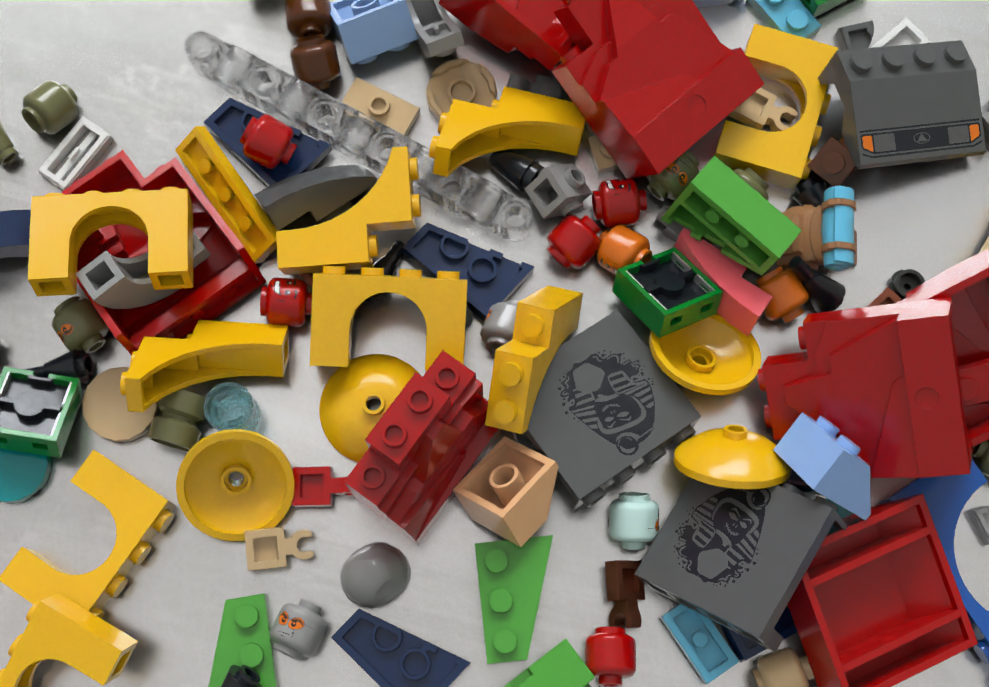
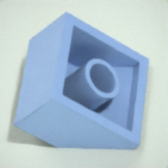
M336 0L331 2L330 15L333 20L332 25L351 64L369 63L375 60L378 54L388 50H403L410 45V42L418 39L406 0Z
M802 412L773 450L813 490L866 521L871 515L870 466L858 456L861 448L842 434L838 438L836 435L840 431L839 428L826 418L820 416L817 420H814Z

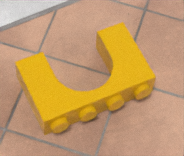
M754 23L744 53L759 76L783 84L794 94L800 110L799 121L788 129L767 132L725 120L714 156L732 170L739 168L745 171L749 167L765 182L787 189L795 190L801 179L807 180L811 170L807 165L812 160L807 158L810 146L816 148L822 131V127L817 125L819 114H826L831 100V94L826 93L828 84H820L818 77L835 52L838 51V47Z
M165 187L161 190L149 191L126 189L122 192L110 193L87 191L84 194L64 195L61 193H48L45 196H32L28 281L37 297L75 295L77 293V276L75 274L77 273L78 254L82 244L93 232L105 226L115 224L133 226L148 236V275L154 290L193 288V205L188 189Z
M323 265V272L313 273L310 366L349 367L351 364L352 325L355 313L364 300L384 292L401 294L412 300L421 310L427 330L425 371L429 369L442 350L464 365L467 279H460V272L437 271V278L422 277V270L399 269V276L384 275V268L361 267V274H346V266Z
M93 449L70 482L101 502L112 514L116 525V541L110 556L101 566L91 572L70 575L35 550L22 546L0 575V581L32 604L39 599L43 600L59 593L102 619L104 616L102 608L110 597L115 598L122 592L128 582L125 576L134 564H141L151 550L149 543L156 533H162L170 525L174 518L172 511L176 505Z
M56 593L43 600H37L28 611L26 621L29 623L24 633L20 634L10 646L8 655L11 658L6 668L0 671V687H32L35 670L39 663L46 659L62 661L104 686L121 675L138 641L63 595Z

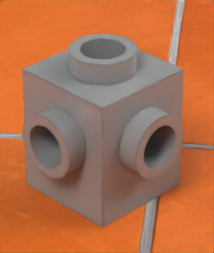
M553 163L546 166L538 173V177L525 188L543 219L561 215L564 218L567 215H575L583 208L582 202L592 194L586 184L585 176L575 167L574 163L565 165Z

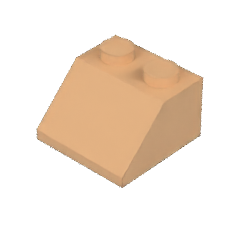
M504 436L458 483L453 492L473 521L515 545L522 547L548 518L559 466L556 461Z

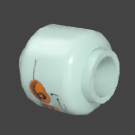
M619 493V498L613 500L609 505V535L611 538L622 542V548L628 550L645 549V542L655 540L659 533L658 503L651 500L648 493Z

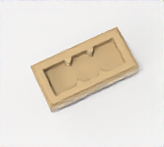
M358 77L355 78L339 106L341 112L401 142H404L420 114L419 107Z

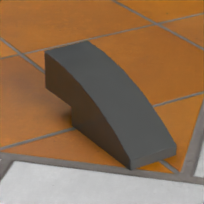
M339 165L296 174L276 182L254 195L269 219L280 230L307 212L318 222L374 186L378 180L364 165Z

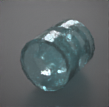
M225 382L218 384L205 397L203 405L205 418L218 432L230 429L256 432L260 426L262 418L260 405L250 392L239 383Z

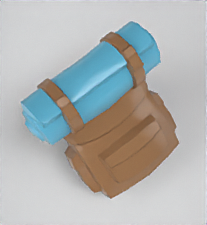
M840 185L834 186L824 191V202L817 207L813 205L795 206L787 208L785 212H781L802 231L777 260L778 267L782 266L784 270L790 269L788 264L795 256H800L815 270H818L819 266L824 265V268L830 271H843L857 265V232L854 230V212L856 211L854 189Z

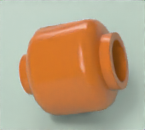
M617 225L610 231L605 230L599 236L601 244L597 253L598 264L616 275L619 268L640 260L643 263H647L652 259L653 254L650 250L649 240L626 225Z
M779 266L755 280L758 288L773 296L764 311V315L768 320L774 321L782 318L786 324L805 313L801 306L808 301L809 294L801 283V279L791 269L784 270L782 266Z

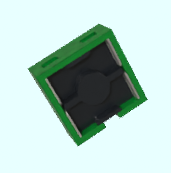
M675 247L653 255L650 262L643 263L640 260L617 269L612 292L658 338L715 315L723 291Z
M4 366L0 375V448L61 458L83 398L80 379L56 374H49L48 378L38 377L31 370Z

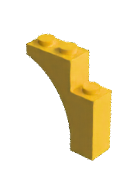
M506 86L503 88L500 100L493 99L491 107L453 99L449 112H442L438 125V134L440 136L434 135L430 144L429 157L434 158L433 174L448 177L455 169L476 157L508 149H542L577 156L586 120L571 101Z
M407 146L392 147L383 173L367 195L356 205L341 215L318 225L301 229L276 231L278 269L285 275L323 272V265L346 266V270L374 267L373 257H379V242L377 234L372 235V232L416 228L415 217H421L422 215L420 194H414L413 180H419L417 157L411 158Z
M548 285L518 301L512 340L495 350L485 425L518 434H523L527 431L534 403L547 369L563 341L573 331L578 329L583 293Z
M198 320L193 334H188L186 339L144 336L138 351L132 352L128 371L123 372L121 375L120 392L121 395H126L128 411L144 412L155 402L175 391L209 380L237 376L283 377L289 360L288 325Z

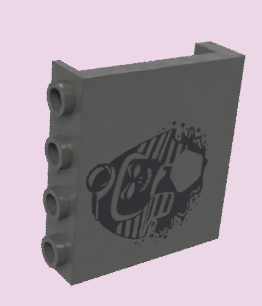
M617 309L558 348L543 378L534 403L528 429L524 433L540 454L556 461L558 464L557 477L573 497L570 507L572 510H575L582 504H585L587 508L593 506L606 495L604 492L605 488L614 482L620 487L636 475L634 469L643 462L648 466L654 464L666 454L664 448L669 444L675 442L678 446L685 439L693 436L696 433L693 427L701 415L677 384L658 366L651 351Z
M691 478L634 575L652 590L776 652L783 637L774 629L775 625L832 525L845 530L847 524L838 515V507L820 496H816L815 500L807 498L800 489L788 483H783L782 487L776 485L761 489H733L706 484Z

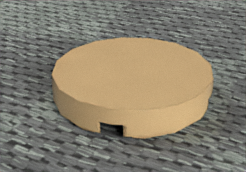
M459 58L446 61L434 70L428 82L426 98L429 110L437 121H440L442 112H449L453 99L491 107L493 99L497 100V86L493 75L485 66L480 63L469 62V59Z
M128 367L110 368L98 374L87 386L82 399L83 416L89 428L106 440L115 442L133 441L145 435L150 429L153 417L158 416L159 400L144 412L128 411L126 395H121L120 392L121 375L123 372L128 371Z

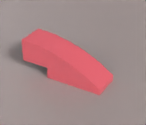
M683 228L674 247L723 291L717 313L729 324L749 336L773 296L742 278L747 267L721 253L720 249L703 239L698 241L691 237V231Z

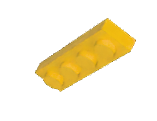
M195 126L175 151L219 215L243 244L254 263H262L277 248L276 231L278 230L205 126Z

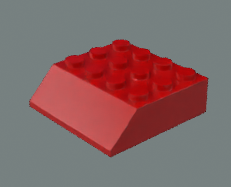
M916 494L871 507V515L866 521L855 514L843 518L847 524L845 530L832 525L788 603L818 687H892L978 644L923 494Z

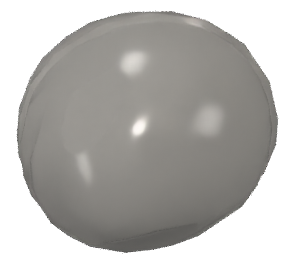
M374 542L365 545L352 553L343 564L340 574L342 590L347 598L359 607L376 608L387 605L396 600L405 591L410 580V565L406 556L398 548L388 543Z

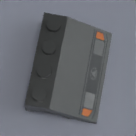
M962 40L836 51L818 77L820 84L835 85L845 110L841 133L857 169L978 156L986 152L976 68Z

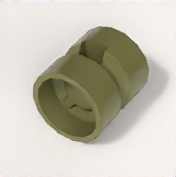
M183 389L159 400V409L163 414L153 417L147 438L159 444L188 452L200 439L202 432L196 424L204 422L205 418H207L212 401Z

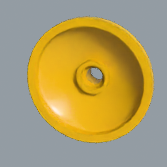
M718 313L661 338H658L652 331L650 332V350L658 366L673 381L694 392L708 395L737 393L754 381L761 366L760 348L752 333L749 336L745 335L729 324Z
M385 354L359 356L351 360L349 367H339L327 381L319 405L321 426L331 445L341 455L358 463L369 449L365 438L414 373L417 372L419 374V372L402 359ZM376 398L381 401V405L377 410H369L367 408L369 400Z
M732 424L726 425L724 428L706 430L685 439L674 450L673 461L680 472L692 479L714 486L733 489L768 488L782 484L792 474V468L773 450L776 447L775 443L758 433L749 431L741 425Z
M223 430L201 439L187 452L178 470L176 494L185 517L198 530L220 540L245 541L244 530L275 527L287 514L294 496V474L285 453L269 438L249 430ZM232 472H240L244 477L241 480H233L229 475Z

